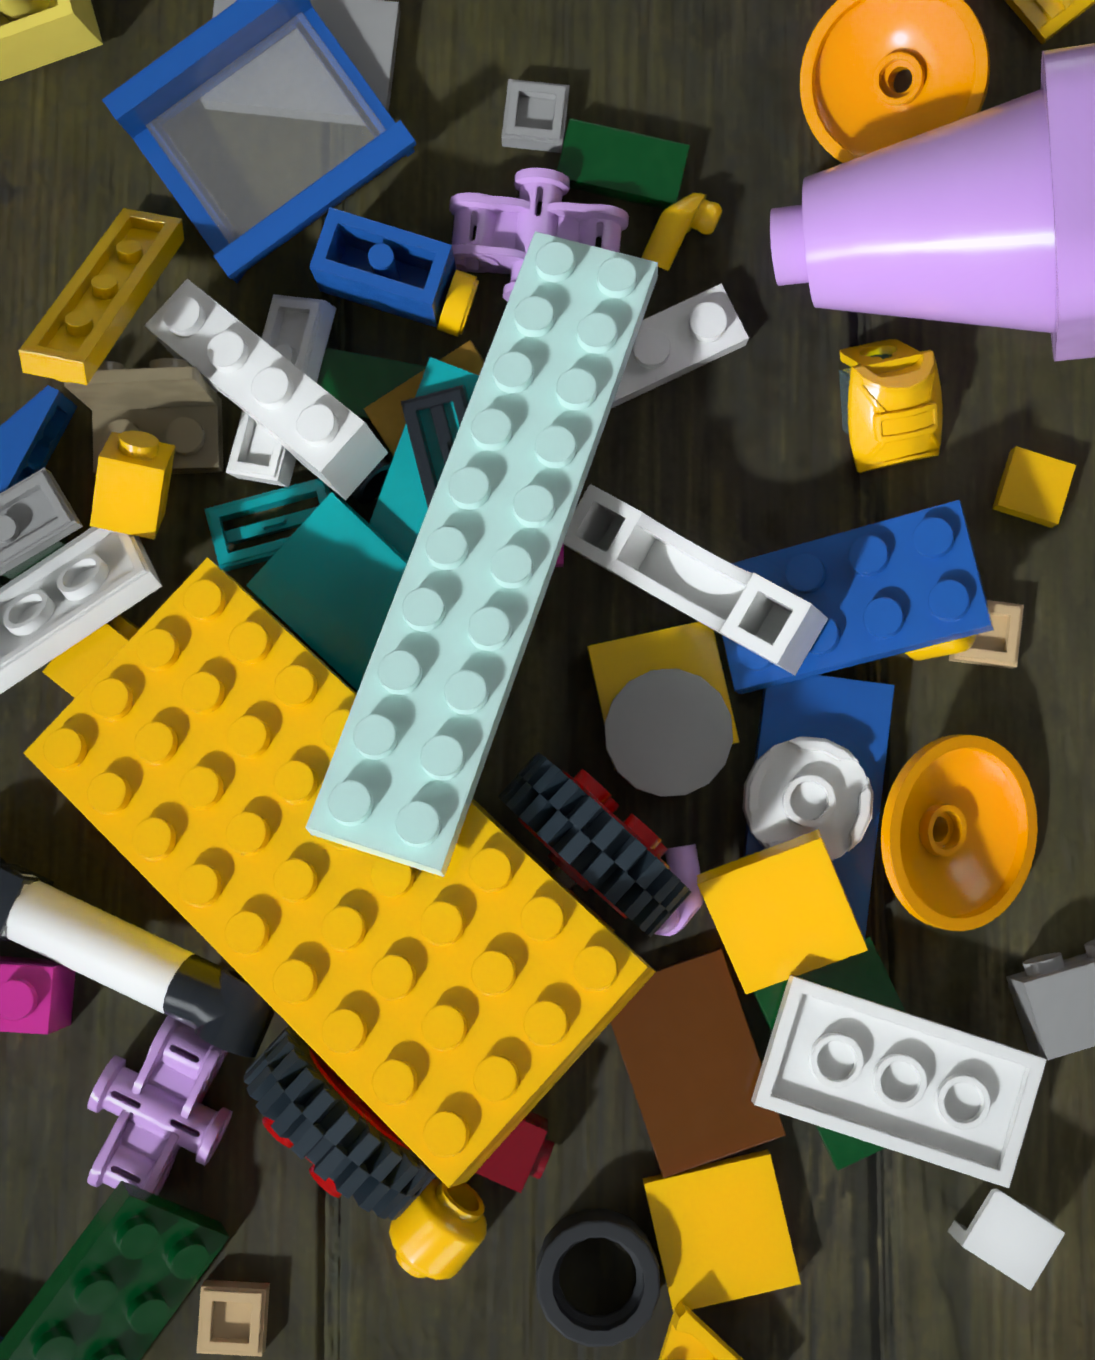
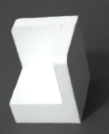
M992 1189L968 1228L954 1220L948 1229L951 1236L962 1247L1030 1291L1065 1235L1061 1229L1026 1204H1020L999 1189Z

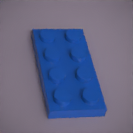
M960 499L731 563L748 572L756 573L806 600L828 618L796 675L787 672L723 635L734 691L739 694L994 630Z

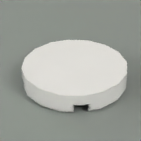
M798 737L774 745L755 761L744 783L743 812L750 832L764 849L819 829L831 860L840 858L862 840L872 819L873 790L869 778L866 777L864 769L858 763L859 761L848 749L826 738Z

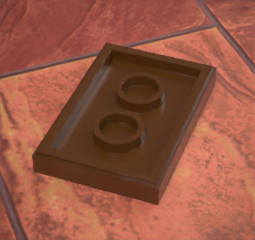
M719 947L655 969L656 972L617 1014L611 1021V1025L663 1178L786 1136L779 1113L756 1106L751 1101L762 1064L722 949Z

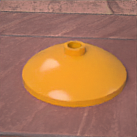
M837 0L826 11L812 32L801 65L800 97L802 108L812 133L827 152L840 162L845 163L980 112L987 94L990 77V54L984 30L979 19L964 0ZM902 70H910L912 74L911 86L906 91L897 93L893 85L895 76Z
M963 734L948 735L938 738L918 750L906 762L896 777L883 813L881 827L882 858L887 878L896 897L905 909L921 922L950 931L973 930L990 923L1000 916L1021 891L1034 859L1038 826L1036 804L1030 782L1014 756L997 742L985 737Z

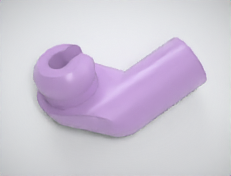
M696 844L668 848L665 852L667 865L671 868L670 871L692 893L655 932V935L671 936L677 934L687 925L704 903V898L697 885L696 875L701 873Z

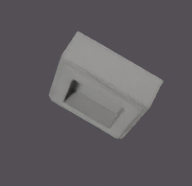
M508 79L502 129V147L561 153L565 136L569 85Z

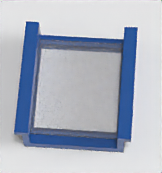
M237 0L102 99L116 121L134 140L214 252V258L224 272L237 284L248 269L327 213L329 207L334 208L405 155L409 157L415 152L414 146L417 145L402 121L399 120L395 123L315 11L310 0Z

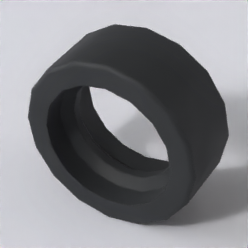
M607 1208L582 1209L561 1219L545 1236L537 1257V1299L547 1321L565 1338L587 1347L614 1346L635 1336L652 1318L660 1296V1268L648 1235L630 1217ZM588 1238H607L619 1243L630 1254L636 1267V1284L631 1297L620 1309L607 1315H589L577 1310L566 1300L559 1285V1269L564 1256L575 1244Z

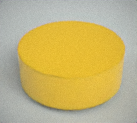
M456 269L437 330L456 337L459 334L462 335L478 288L479 280H477V276Z

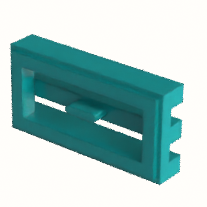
M318 478L204 509L219 567L227 572L268 561L290 537L231 553L228 546L300 527L317 507L224 531L222 522L317 496L319 503H321L330 494L331 488Z

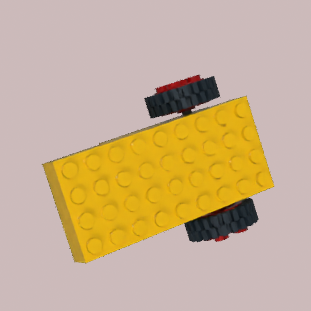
M207 557L28 747L24 754L289 1024L249 1067L244 1075V1082L249 1085L246 1089L250 1097L258 1101L255 1106L265 1116L262 1119V1123L267 1131L281 1144L290 1148L301 1160L306 1158L313 1164L309 1168V1172L318 1185L327 1193L336 1198H340L343 1195L347 1199L353 1195L358 1206L367 1212L373 1210L380 1218L386 1219L389 1217L391 1220H396L436 1176L448 1188L466 1183L656 972L614 933L615 930L571 889L576 884L586 892L591 888L625 919L629 918L650 937L655 934L692 892L670 871L671 868L661 859L668 849L650 828L632 813L624 822L616 817L613 813L620 805L584 769H581L572 778L539 752L498 797L519 817L518 820L551 851L548 857L557 865L552 871L473 798L445 877L311 835L305 827L357 693L236 580Z

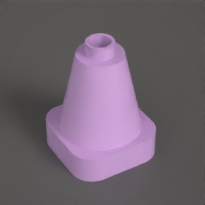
M1095 43L1042 51L1040 90L805 177L802 186V205L772 208L770 212L771 252L777 285L809 283L810 294L815 308L1051 333L1054 362L1094 358Z

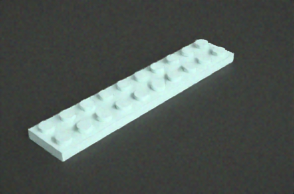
M535 231L305 827L311 835L445 877L658 278V262Z

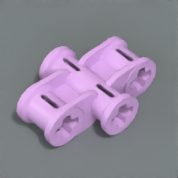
M526 168L516 172L514 187L519 191V199L471 192L459 193L450 199L449 210L455 215L452 248L456 269L473 273L511 274L510 283L505 284L503 288V298L507 302L535 231L595 246L596 238L600 237L602 239L601 248L620 252L621 231L628 227L629 222L628 213L615 206L562 202V196L566 195L569 191L570 180L565 174L546 168ZM542 202L541 215L537 216L538 203ZM477 226L476 238L473 240L474 227Z
M167 1016L150 1046L146 1060L139 1073L126 1067V1059L115 1055L106 1065L95 1084L87 1104V1109L95 1113L105 1109L119 1117L90 1170L87 1183L94 1187H99L104 1183L115 1189L122 1180L155 1195H159L169 1176L180 1147L195 1153L196 1162L205 1166L219 1145L233 1111L225 1107L215 1111L201 1104L228 1052L202 1040L195 1034L194 1028Z

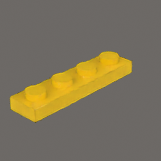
M123 208L18 350L23 373L52 378L61 382L88 385L183 243L182 219Z

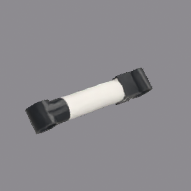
M0 857V941H14L194 1028V1032L198 1037L215 1047L244 1057L257 1056L276 1011L235 969L225 968L60 891L52 887L54 881L18 864H8Z

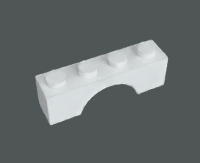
M189 279L184 281L145 324V327L174 358L189 362V366L196 367L216 393L219 391L246 412L302 465L344 500H347L387 455V450L361 418Z
M592 484L588 486L574 511L563 542L564 545L793 675H796L828 620L813 604L756 573L741 569L708 552L655 521L645 513Z

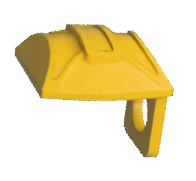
M887 339L840 350V361L851 367L848 390V429L857 472L862 473L938 456L943 425V405L934 352L932 350L920 352L897 339ZM883 354L892 355V357L882 359L879 356H873Z

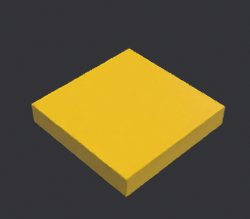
M694 622L587 646L604 724L613 699L629 681L651 670L677 668L701 676L721 694L731 714L732 744L739 743L713 629L701 622Z
M819 829L696 875L697 885L745 994L788 980L789 975L799 976L868 951L865 939Z
M768 1149L703 1164L663 1178L662 1174L643 1178L673 1311L681 1301L690 1310L801 1284L771 1154Z

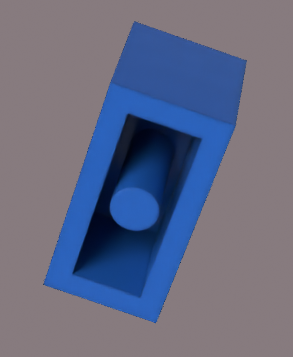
M329 207L309 266L320 292L436 328L438 327L442 309L456 271L452 245Z

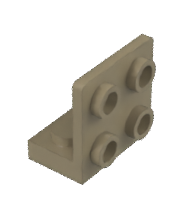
M160 358L150 361L149 368L125 369L121 363L103 361L88 385L64 382V386L92 410L93 472L95 474L97 473L99 454L111 432L122 433L125 431L146 432L157 437L159 442L176 445L171 475L224 472L222 399L196 367L189 366V362L176 358Z

